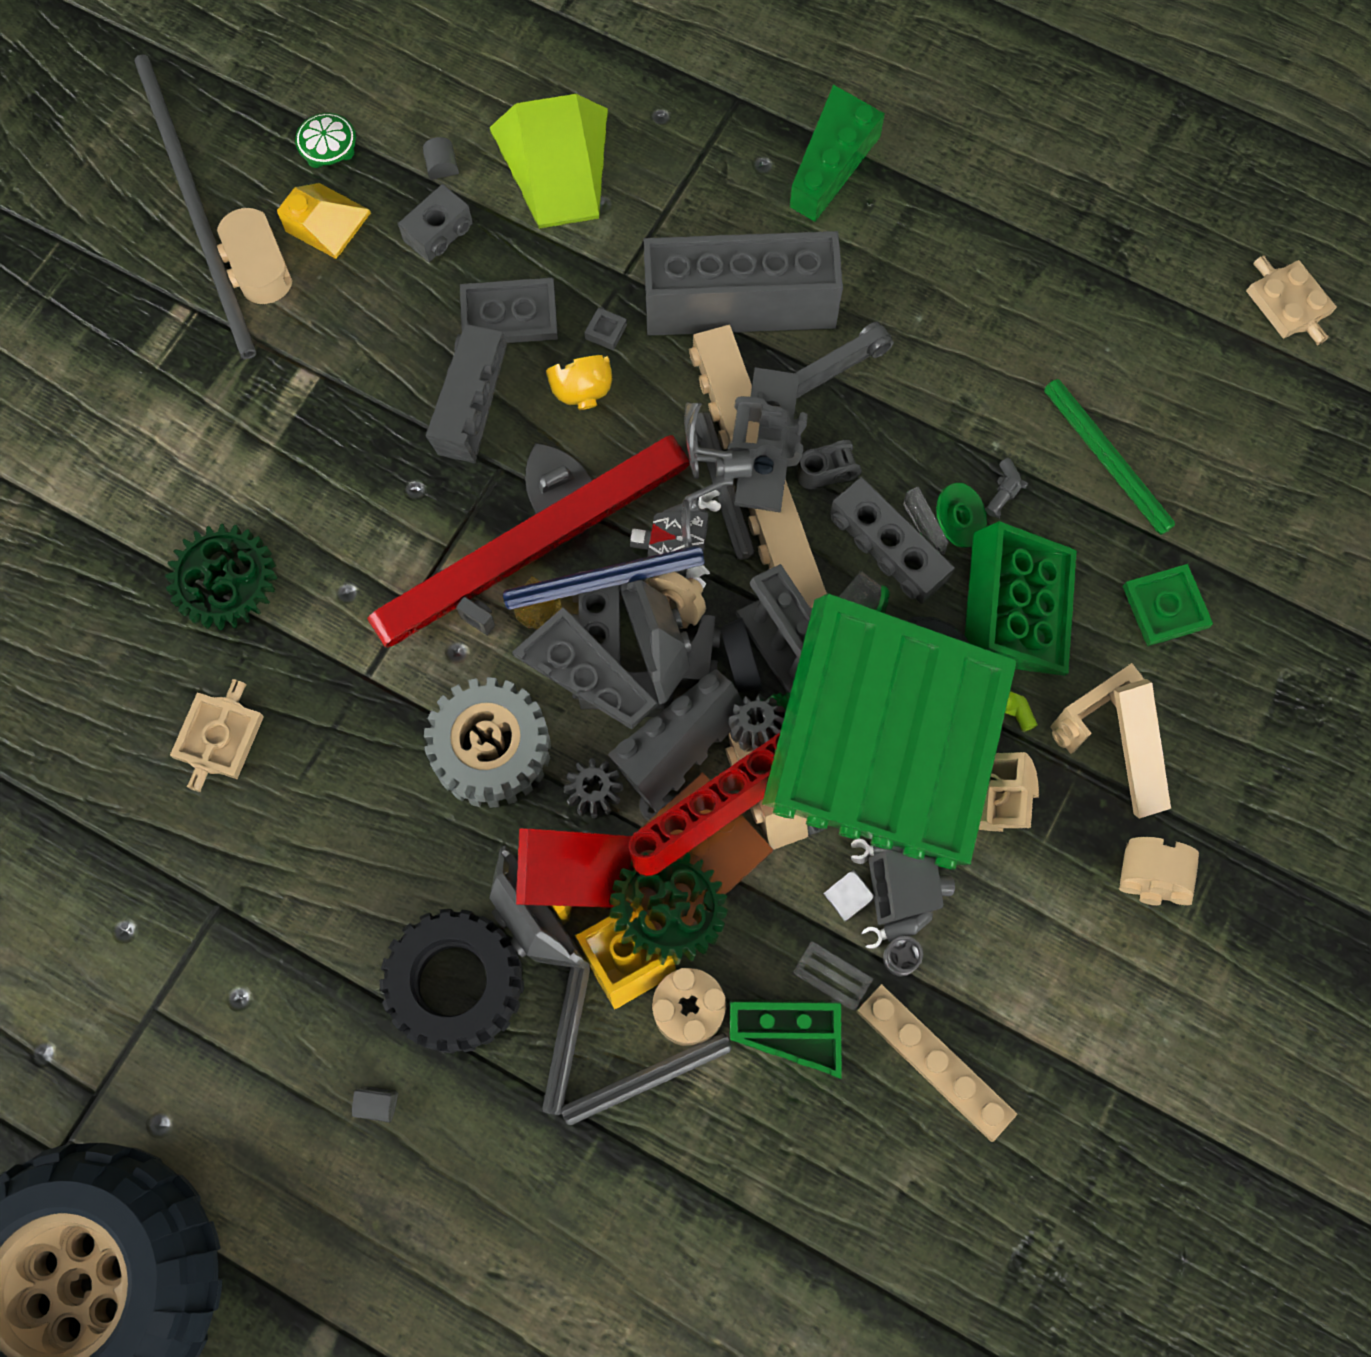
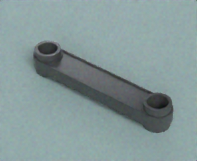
M873 322L866 326L854 340L794 373L800 375L797 398L872 355L873 358H877L885 354L894 344L890 333L879 322Z

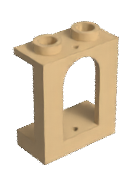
M1132 663L1063 710L1050 726L1053 730V738L1060 747L1066 748L1070 754L1075 752L1092 734L1082 722V719L1110 700L1116 707L1114 688L1144 680Z

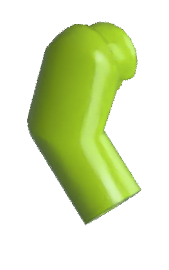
M1010 692L1005 713L1016 717L1022 732L1037 727L1038 724L1026 698Z

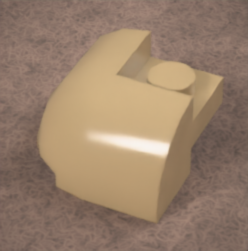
M996 753L979 830L1003 832V828H1031L1033 798H1039V787L1036 768L1033 760L1027 753Z

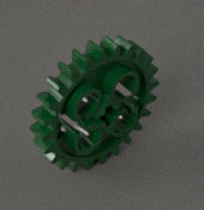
M220 524L218 532L215 533L210 526H207L205 536H201L200 533L194 531L195 541L190 542L183 539L182 541L186 549L184 551L174 549L173 552L179 559L178 561H168L167 563L175 571L165 574V578L170 583H173L166 587L169 594L173 596L170 599L175 607H179L178 611L184 617L189 616L193 624L196 625L201 620V624L206 629L211 627L213 621L219 630H223L225 621H229L233 628H236L237 618L240 617L247 623L250 622L248 615L250 611L256 614L261 613L257 606L259 602L264 604L270 603L264 595L265 592H275L276 590L268 582L278 578L276 573L270 570L276 567L273 558H270L271 551L267 546L263 547L264 543L259 536L253 538L254 536L249 529L241 534V530L237 525H234L230 532H228L225 525ZM232 542L240 550L237 552V556L243 565L251 566L250 570L245 574H238L240 569L232 560L235 557V553L232 550ZM223 551L226 552L230 560L228 561L224 555H221L216 560H211V557L214 553ZM204 579L203 585L211 594L215 592L219 598L228 593H233L229 601L222 603L218 602L213 595H210L208 602L211 604V612H209L205 604L202 603L206 601V596L198 587H192L197 580Z
M687 853L682 860L677 859L659 873L650 876L638 873L631 860L630 870L622 868L619 876L621 880H615L612 890L616 893L611 894L609 903L615 906L611 908L610 918L619 919L615 922L614 931L625 930L621 941L622 944L632 940L635 942L633 954L638 953L642 948L647 950L646 961H649L654 954L659 955L661 965H664L667 956H672L675 964L679 965L682 954H685L690 961H694L696 949L700 953L705 954L709 947L708 943H716L719 937L716 932H722L725 923L720 919L726 917L728 909L721 905L725 903L727 895L716 894L720 891L722 882L710 881L714 874L713 869L706 872L701 871L702 859L694 865L691 864L690 853ZM684 883L690 888L691 896L689 901L695 902L698 895L706 891L703 903L696 906L693 918L698 925L689 926L682 921L681 917L687 916L690 902H686L688 892L678 890L675 884ZM642 887H649L656 893V895L650 896L647 910H651L648 917L649 920L658 922L662 927L660 930H652L647 927L645 923L647 912L644 910L638 914V918L635 917L630 922L634 908L638 909L641 906L644 894L640 891Z

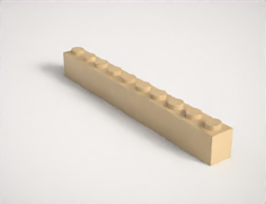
M730 325L693 334V347L689 348L692 364L694 367L699 366L702 374L699 375L702 393H708L711 403H708L710 415L713 422L718 421L721 430L718 431V437L723 450L728 449V445L733 439L737 413L734 407L735 400L741 396L750 397L752 389ZM748 422L746 443H757L759 422ZM785 479L781 512L748 508L751 514L748 517V524L752 535H758L761 545L758 546V552L762 564H768L769 569L781 564L809 607L813 608L814 600L827 593Z

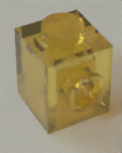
M531 576V578L527 581L525 585L538 583L540 581ZM559 598L514 609L515 618L528 628L533 627L537 630L562 609Z

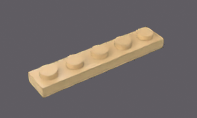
M882 984L856 1011L991 1142H994L1018 1115Z

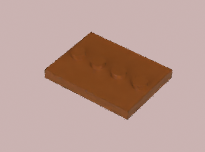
M702 772L642 827L705 785L710 779ZM703 810L699 813L707 814L712 810ZM740 815L687 853H690V863L693 865L697 861L703 860L701 871L714 870L710 881L722 882L720 891L716 894L726 895L774 850L751 824ZM674 830L670 834H679L683 830ZM646 850V851H643V852L641 853V855H643L645 852H647L648 854H651V853H653L654 851H653V850ZM677 883L675 886L678 890L688 892L686 902H690L687 916L681 917L686 925L692 926L696 922L693 918L694 911L698 904L703 903L706 891L698 895L695 902L689 901L691 896L690 888L684 883ZM642 887L640 891L644 894L641 906L649 917L651 910H647V904L650 896L656 895V893L649 887ZM651 920L656 930L662 929L658 922Z

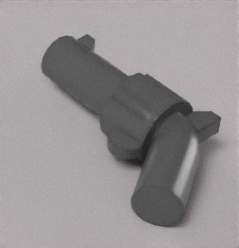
M1006 458L1000 462L999 466L1006 477L998 478V493L985 508L988 515L998 519L1001 517L1000 510L1009 499L1013 500L1022 488H1027L1028 486L1027 482L1021 480L1020 474L1011 458Z

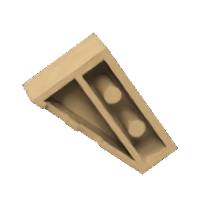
M729 733L730 747L725 748V751L732 766L751 753L753 748L751 747L744 752L740 748L739 742L735 743ZM762 770V771H758V772H756V773L762 774V773H767V772H769V771ZM763 799L750 808L756 824L759 823L765 841L773 850L808 837V827L805 824L807 818L795 815L794 819H788L774 815L772 813L774 808L762 805Z

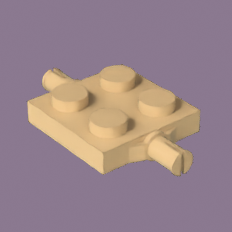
M1265 255L1259 257L1253 265L1264 278L1252 283L1246 292L1284 339L1294 333L1307 331L1316 342V345L1326 341L1329 336L1320 327L1318 322L1331 315L1337 308L1300 260L1284 268L1274 269Z
M232 679L226 697H210L197 692L170 754L172 758L189 763L195 768L186 786L187 788L201 792L208 773L222 774L238 779L264 718L260 712L244 708L239 703L246 687L245 683Z

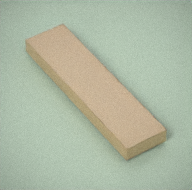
M1144 679L1114 688L1133 813L1140 819L1171 809L1152 682Z

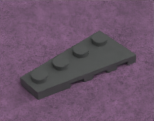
M564 607L512 651L515 658L630 729L638 725L657 707V702Z

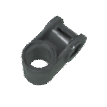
M841 440L831 445L805 451L796 473L799 485L810 490L857 478L862 473L860 465L856 464L853 457L852 442L850 440ZM806 467H815L819 472H810Z

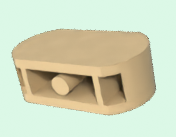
M241 208L227 214L221 220L217 229L222 242L217 245L223 262H230L232 268L226 271L233 287L237 288L240 286L245 298L257 304H268L278 301L289 291L292 285V278L265 214L253 208Z

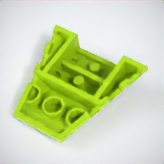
M578 94L516 103L489 127L539 229L599 219L608 108Z

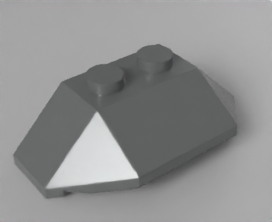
M642 580L619 585L629 620L659 704L665 703L690 667L687 652L692 651V646L687 632L680 633L679 628L683 627L678 608L671 609L667 597Z
M507 845L500 848L489 896L495 906V909L491 912L503 929L508 926L514 935L510 941L521 957L527 955L535 962L586 969L590 966L589 962L551 906L516 905L518 857Z

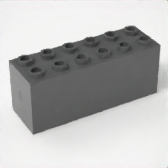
M838 231L644 238L647 336L697 334L726 325L731 326L732 332L836 329L843 291Z

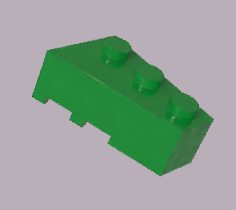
M729 999L730 1040L842 1079L841 1003L838 1000Z

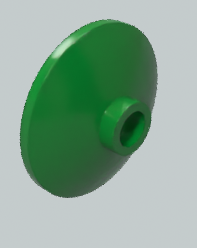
M964 483L950 484L941 491L937 501L936 512L943 534L952 544L958 547H972L974 532L987 527V515L980 496L973 488Z

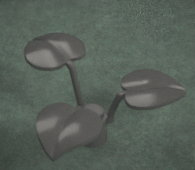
M692 402L686 403L684 425L693 476L695 479H699L698 461L716 462L717 476H723L724 479L687 495L685 500H683L681 533L685 548L693 547L690 531V512L693 501L725 485H733V478H745L752 475L750 450L719 451L699 447L702 438L698 435L695 424L702 404Z

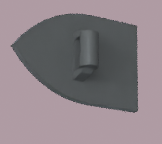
M535 443L527 461L525 481L529 500L537 514L592 480L581 464L570 455L556 448Z

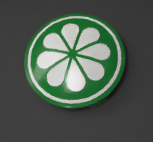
M334 113L314 115L305 120L297 130L295 136L296 148L299 154L313 168H320L323 165H331L342 160H349L355 153L356 134L354 127L341 115Z

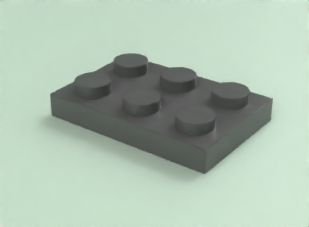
M554 278L460 284L462 331L465 324L501 331L507 343L558 339Z

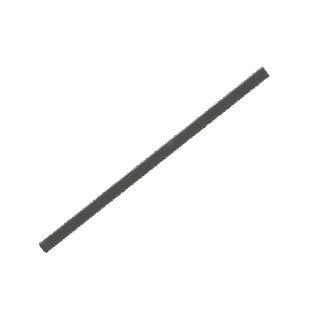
M139 55L134 60L240 356L243 359L253 358L256 355L254 344L226 267L218 251L215 237L152 64L147 55Z

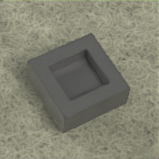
M598 307L584 333L585 339L614 351L627 326V319Z
M464 597L456 608L460 618L486 636L495 627L491 615L492 610L483 602L476 600L473 603Z

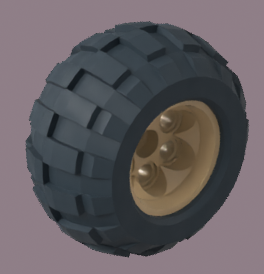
M83 1143L58 1146L42 1151L36 1157L23 1164H15L0 1175V1357H199L208 1340L207 1331L213 1312L218 1310L222 1278H218L217 1251L221 1248L214 1222H209L200 1204L201 1197L192 1184L183 1175L176 1174L160 1158L148 1152L109 1143ZM87 1234L93 1237L95 1245L90 1255L86 1254L83 1250V1240ZM51 1252L57 1258V1267L53 1273L49 1272L46 1267V1259ZM116 1258L121 1269L122 1276L120 1278L115 1276L112 1269ZM90 1277L92 1280V1290L84 1293L81 1288V1282ZM43 1294L50 1301V1308L46 1315L41 1313L39 1309V1300ZM110 1299L115 1300L118 1305L113 1320L106 1314V1304ZM72 1318H76L80 1323V1333L77 1338H73L69 1332V1323Z

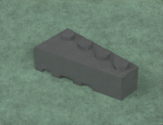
M465 324L462 334L457 335L455 353L448 367L447 376L426 433L427 439L438 455L471 463L476 462L507 346L503 332Z
M714 669L711 673L702 677L697 684L682 696L677 697L658 715L649 719L633 735L620 742L608 755L627 782L658 813L665 805L662 799L671 789L677 791L686 781L683 778L686 772L694 764L700 766L708 757V748L713 742H721L729 734L731 729L728 720L729 717L734 716V705L744 706V701L732 682L717 669Z

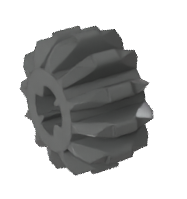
M760 693L756 701H751L745 696L743 700L744 706L734 705V716L729 717L728 720L731 738L735 743L739 742L740 748L744 752L751 747L754 751L781 732L786 713L783 706H778L777 701L773 697L764 702V698Z
M591 758L589 760L590 768L585 769L584 765L578 762L576 768L579 774L567 773L566 777L572 784L564 786V793L571 795L567 800L570 807L579 804L577 813L580 816H583L587 809L590 808L592 818H597V809L602 808L604 813L608 815L611 813L608 802L617 805L620 803V797L615 793L623 791V784L615 782L619 778L617 770L608 772L609 762L604 761L599 768H596V761L594 758ZM595 783H599L600 792L594 790L591 794H588L587 785L593 787Z

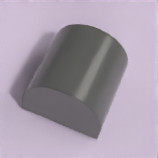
M437 137L425 142L422 149L429 180L459 174L453 145L449 139Z
M369 1086L358 1088L354 1092L352 1116L390 1123L395 1113L398 1092L396 1090Z

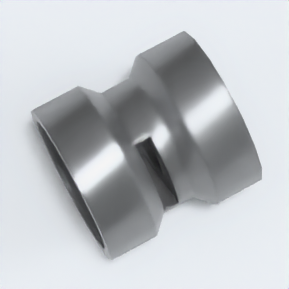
M899 936L894 939L884 950L883 962L886 969L897 976H907L919 967L923 959L921 945L909 936Z

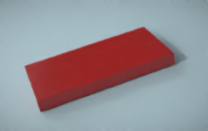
M519 829L516 905L615 907L609 903L611 894L616 893L612 888L615 880H621L619 876L622 868L630 870L629 866L632 858L629 850V841L631 836Z

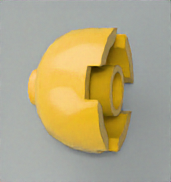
M603 355L578 358L574 359V363L566 365L563 370H561L560 364L546 370L553 394L558 400L567 405H578L579 410L596 407V400L604 397L611 388L612 369L609 356L603 358Z

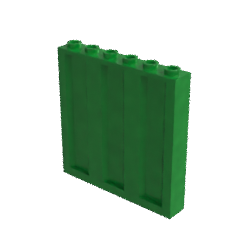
M829 593L815 599L762 805L774 808L772 813L783 818L794 819L795 815L807 818L805 824L815 828L827 829L828 825L838 828V834L843 837L859 840L860 836L872 839L871 845L888 850H892L893 846L904 849L903 855L910 858L924 860L925 856L935 859L934 865L942 868L955 870L956 865H971L1017 660Z

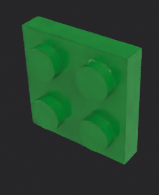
M1188 564L1130 580L1122 586L1147 646L1205 630L1213 625Z

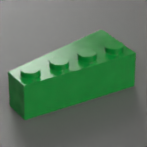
M833 84L792 184L790 208L816 222L880 138L885 113Z

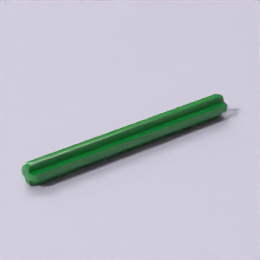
M1059 379L1048 383L1044 388L1046 395L1157 533L1162 535L1170 531L1175 526V521Z

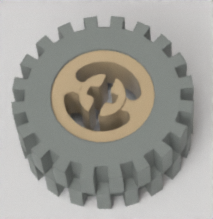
M487 677V685L480 686L477 678L468 680L470 689L462 691L458 684L451 688L454 697L448 700L443 695L437 701L440 711L437 713L431 710L427 718L431 728H425L424 738L428 743V746H424L430 765L447 791L451 790L453 795L461 801H464L466 798L471 805L481 807L482 802H487L490 808L500 807L499 800L506 799L508 804L517 801L515 796L517 793L522 791L526 796L533 790L531 783L534 780L537 782L541 781L544 776L543 765L548 766L550 755L548 749H551V741L541 708L536 701L532 702L530 694L522 688L518 692L515 684L505 680L503 686H499L496 678ZM476 724L480 735L486 739L493 737L495 744L504 750L505 741L503 733L505 731L512 732L510 746L501 757H499L493 745L488 742L482 744L479 736L473 731L470 732L469 736L472 747L470 750H464V738L468 730Z

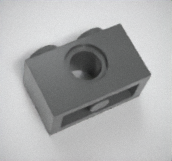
M443 184L398 223L403 241L428 262L436 256L443 254L448 245L458 236L464 235L469 230L470 225L473 224L469 205Z

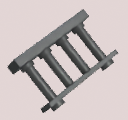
M779 564L751 579L750 586L759 600L737 610L735 614L738 619L743 617L746 630L785 691L791 693L812 610L783 566Z

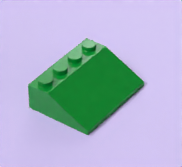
M1000 521L974 532L965 637L969 644L1017 660L1015 669L1062 676L1068 675L1077 550Z

